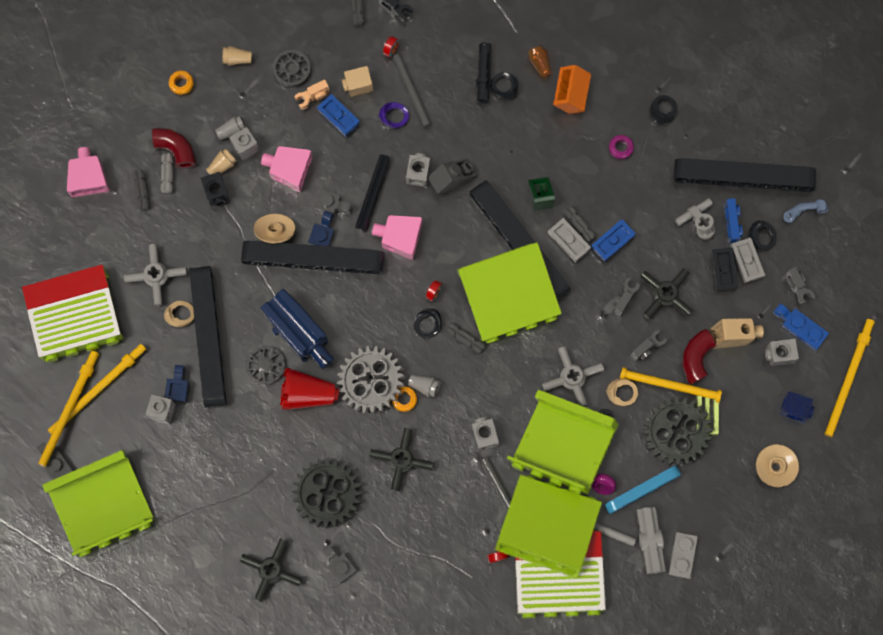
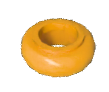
M177 71L169 79L171 91L178 95L190 92L194 85L192 76L186 71ZM183 78L187 80L186 84L183 87H177L175 85L176 81Z
M399 387L398 390L402 394L406 393L410 396V402L402 405L399 402L392 401V405L398 411H410L417 403V395L410 387Z

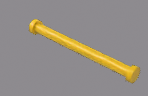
M625 367L621 371L620 379L626 378L720 402L722 390L717 392L628 371Z

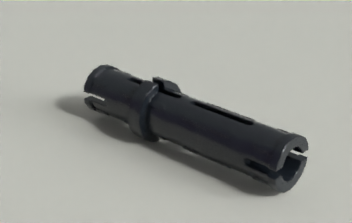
M487 42L479 44L476 85L478 86L477 102L481 104L490 102L489 91L492 85V80L490 79L492 44Z

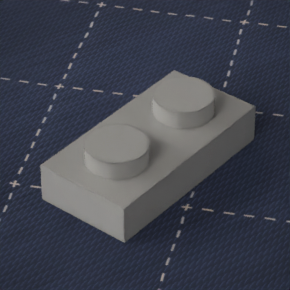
M564 218L548 231L552 239L575 263L591 250L589 244Z
M751 237L730 245L733 248L734 257L744 284L765 277Z
M679 532L675 533L668 575L690 579L698 536Z

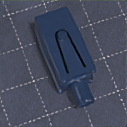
M285 289L280 290L274 298L261 306L260 309L274 327L272 328L274 335L277 336L279 334L303 362L307 360V357L311 356L321 369H325L328 365L324 359L329 365L334 361V357L323 347L324 343H328L324 331Z

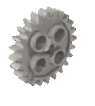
M367 346L366 352L358 348V355L351 352L352 359L345 358L347 365H340L344 372L337 373L342 378L341 381L337 382L339 386H342L339 389V393L345 394L342 399L345 402L349 401L347 404L349 407L355 405L354 410L357 412L361 408L364 414H367L369 409L371 413L375 414L376 408L384 412V405L391 408V400L398 402L395 395H402L398 389L399 387H405L400 382L405 376L399 373L404 369L402 366H397L400 361L398 359L393 360V353L387 355L385 348L381 352L377 346H375L373 351ZM381 364H384V371H382L381 373H377V367ZM364 367V372L361 375H356L357 369ZM381 385H386L385 392L379 394L378 388ZM365 387V393L362 396H358V390Z

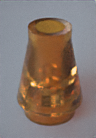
M542 45L528 51V59L541 77L552 73L547 50Z

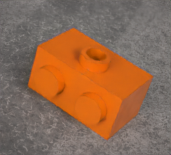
M577 65L560 67L553 105L568 114L584 112L591 73Z

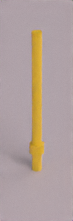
M872 319L866 320L862 333L858 335L856 350L824 434L828 437H833L865 347L870 343V334L875 323Z
M140 344L129 355L126 354L122 357V361L75 404L67 423L127 367L130 368L135 364V360L147 349ZM58 420L48 429V431L51 434L53 433Z
M91 351L85 365H82L79 371L80 376L38 462L40 466L46 467L87 379L91 377L94 371L93 366L99 353Z

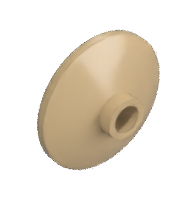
M281 214L265 215L254 224L256 237L267 243L287 241L295 232L294 222L289 217Z
M771 445L759 453L756 460V471L760 479L767 485L784 487L796 478L799 471V462L794 452L788 447ZM774 463L779 465L780 469L778 471L772 468Z

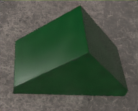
M543 177L528 180L533 211L554 208L555 195L549 178Z

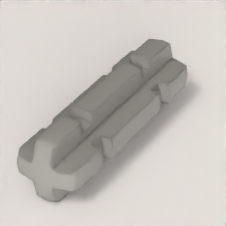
M163 154L161 158L163 164L161 165L162 193L170 194L173 192V166L171 165L173 164L172 154Z

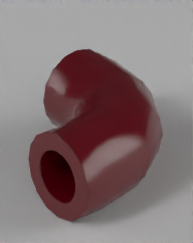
M152 129L154 149L170 150L175 158V166L178 168H192L196 166L193 147L183 135L172 129Z
M707 329L698 332L691 338L683 352L682 367L690 385L708 376L703 365V358L716 345Z

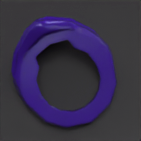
M388 102L383 105L378 116L386 126L398 128L407 123L409 113L403 104ZM395 108L400 109L404 114V119L400 123H393L387 120L386 112Z

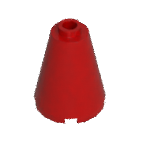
M285 368L283 378H286V380H284L281 387V410L332 405L334 401L338 400L339 389L335 388L334 383L291 368Z

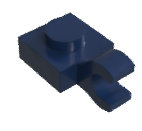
M324 211L321 225L314 223L308 244L330 246L335 232L334 229L330 228L333 220L332 213Z
M175 365L173 379L167 378L164 398L177 402L187 401L189 381L183 380L186 370L184 365Z

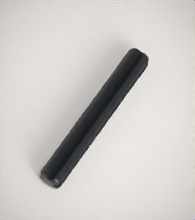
M379 155L355 225L359 231L365 232L367 230L390 162V157L387 155Z

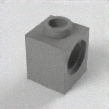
M247 127L229 137L232 146L242 161L260 151L256 140Z
M420 153L410 155L406 184L427 187L431 165L430 158ZM416 166L424 168L422 172H415L413 169Z
M796 339L773 341L767 345V348H765L766 361L770 362V367L795 364L799 360ZM776 349L784 350L786 356L779 357L776 354Z
M151 394L145 415L149 419L170 424L176 404L171 399Z
M487 417L476 419L475 423L472 424V431L478 452L498 447L499 440L493 420H487ZM486 428L491 432V435L488 438H482L479 435V431Z

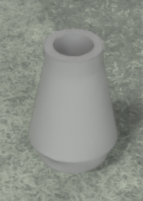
M234 116L215 129L218 138L222 140L244 129L246 124L241 116Z
M412 374L409 378L408 386L413 387L430 398L431 396H437L441 382L435 377Z

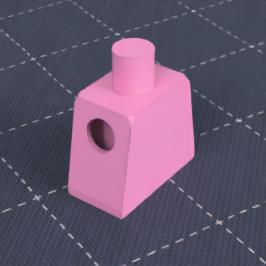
M279 146L275 156L267 153L263 154L261 165L271 167L269 174L273 180L301 192L312 160L311 150Z
M88 147L79 148L78 158L71 159L68 162L67 192L71 197L110 192L102 163L98 156H91L90 148Z
M390 215L386 225L374 223L372 235L383 237L382 248L413 260L422 227V218Z

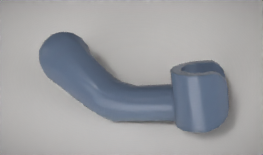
M824 200L799 203L784 213V221L791 223L801 212L810 209H817L819 214L827 213L828 204Z

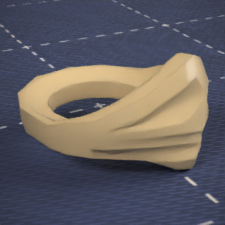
M175 301L166 308L164 319L169 325L174 327L187 326L194 320L193 306L185 301ZM179 306H185L190 310L191 314L188 319L179 320L174 318L172 310Z
M628 379L614 380L606 389L610 401L618 406L631 405L638 396L636 385ZM623 385L631 386L633 389L631 399L622 401L619 397H616L618 387Z

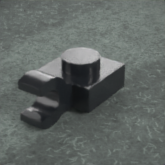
M379 0V4L394 16L397 15L401 21L405 22L407 20L406 16L402 14L404 11H408L410 14L413 13L410 5H399V0Z

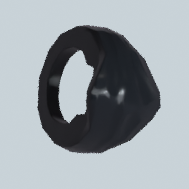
M501 72L493 77L491 87L498 97L514 99L518 90V80L508 72ZM501 78H508L512 82V87L506 92L500 91L496 87L497 81Z
M665 95L658 96L653 100L650 107L653 121L656 124H664L671 121L677 113L675 100ZM661 100L668 101L672 105V111L667 114L662 113L658 110V102Z
M756 221L749 229V236L757 249L769 250L775 245L777 240L776 231L768 222ZM761 227H765L772 237L771 242L766 246L762 245L758 240V230Z
M425 309L417 314L413 323L417 335L423 338H431L438 333L442 326V319L437 310ZM429 315L434 317L436 320L434 329L430 333L421 332L419 330V322Z

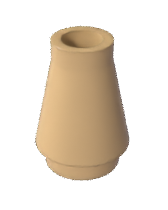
M228 46V48L223 47L222 64H227V66L251 64V51Z
M227 149L220 150L206 170L209 174L222 173L233 167L237 160Z

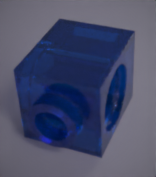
M788 391L784 397L779 415L804 423L807 418L812 417L814 406H811L813 399Z

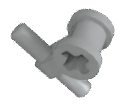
M708 198L697 206H691L687 209L686 213L675 219L676 224L681 226L688 220L693 219L698 236L704 240L711 239L716 233L713 217L701 212L713 205L712 200Z

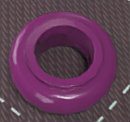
M617 135L610 140L609 151L613 157L626 159L633 153L634 144L628 136ZM621 142L626 144L627 150L623 152L618 151L615 147L616 144Z
M597 474L591 487L599 494L610 495L616 490L617 484L611 476Z

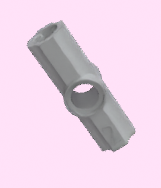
M656 508L637 509L640 529L639 543L644 554L646 573L656 574L665 572L662 552L663 537L658 527Z

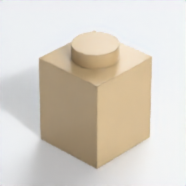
M368 66L344 72L345 79H342L344 92L348 91L350 97L373 92Z

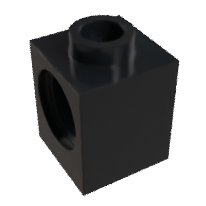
M220 172L200 178L210 206H221L230 200ZM215 187L221 188V190H220L219 193H217V194H212V193H211V191H212L213 188H215Z

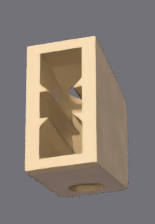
M751 318L721 319L710 328V333L716 345L713 349L746 346L755 338L763 337V326H754Z

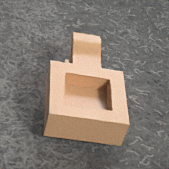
M323 80L308 87L307 91L297 93L294 96L296 101L299 99L305 100L304 103L299 105L300 109H306L310 101L325 99L330 94L329 86L326 80Z

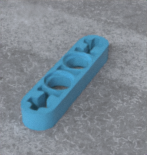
M677 465L611 500L604 506L608 513L612 514L682 474Z

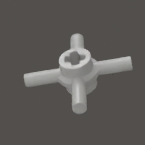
M150 244V264L141 273L125 274L124 281L125 283L145 281L146 284L153 288L154 306H161V286L167 281L168 277L187 275L186 267L166 269L158 261L157 244ZM154 272L159 273L157 274V278L152 277V275H154Z
M566 346L561 347L558 351L565 368L561 371L559 378L542 383L543 390L545 392L563 385L565 388L573 390L578 404L585 407L588 404L581 387L587 376L604 371L603 365L599 363L582 369L580 366L572 364ZM570 373H572L573 376H578L576 378V381H573L572 378L568 379Z

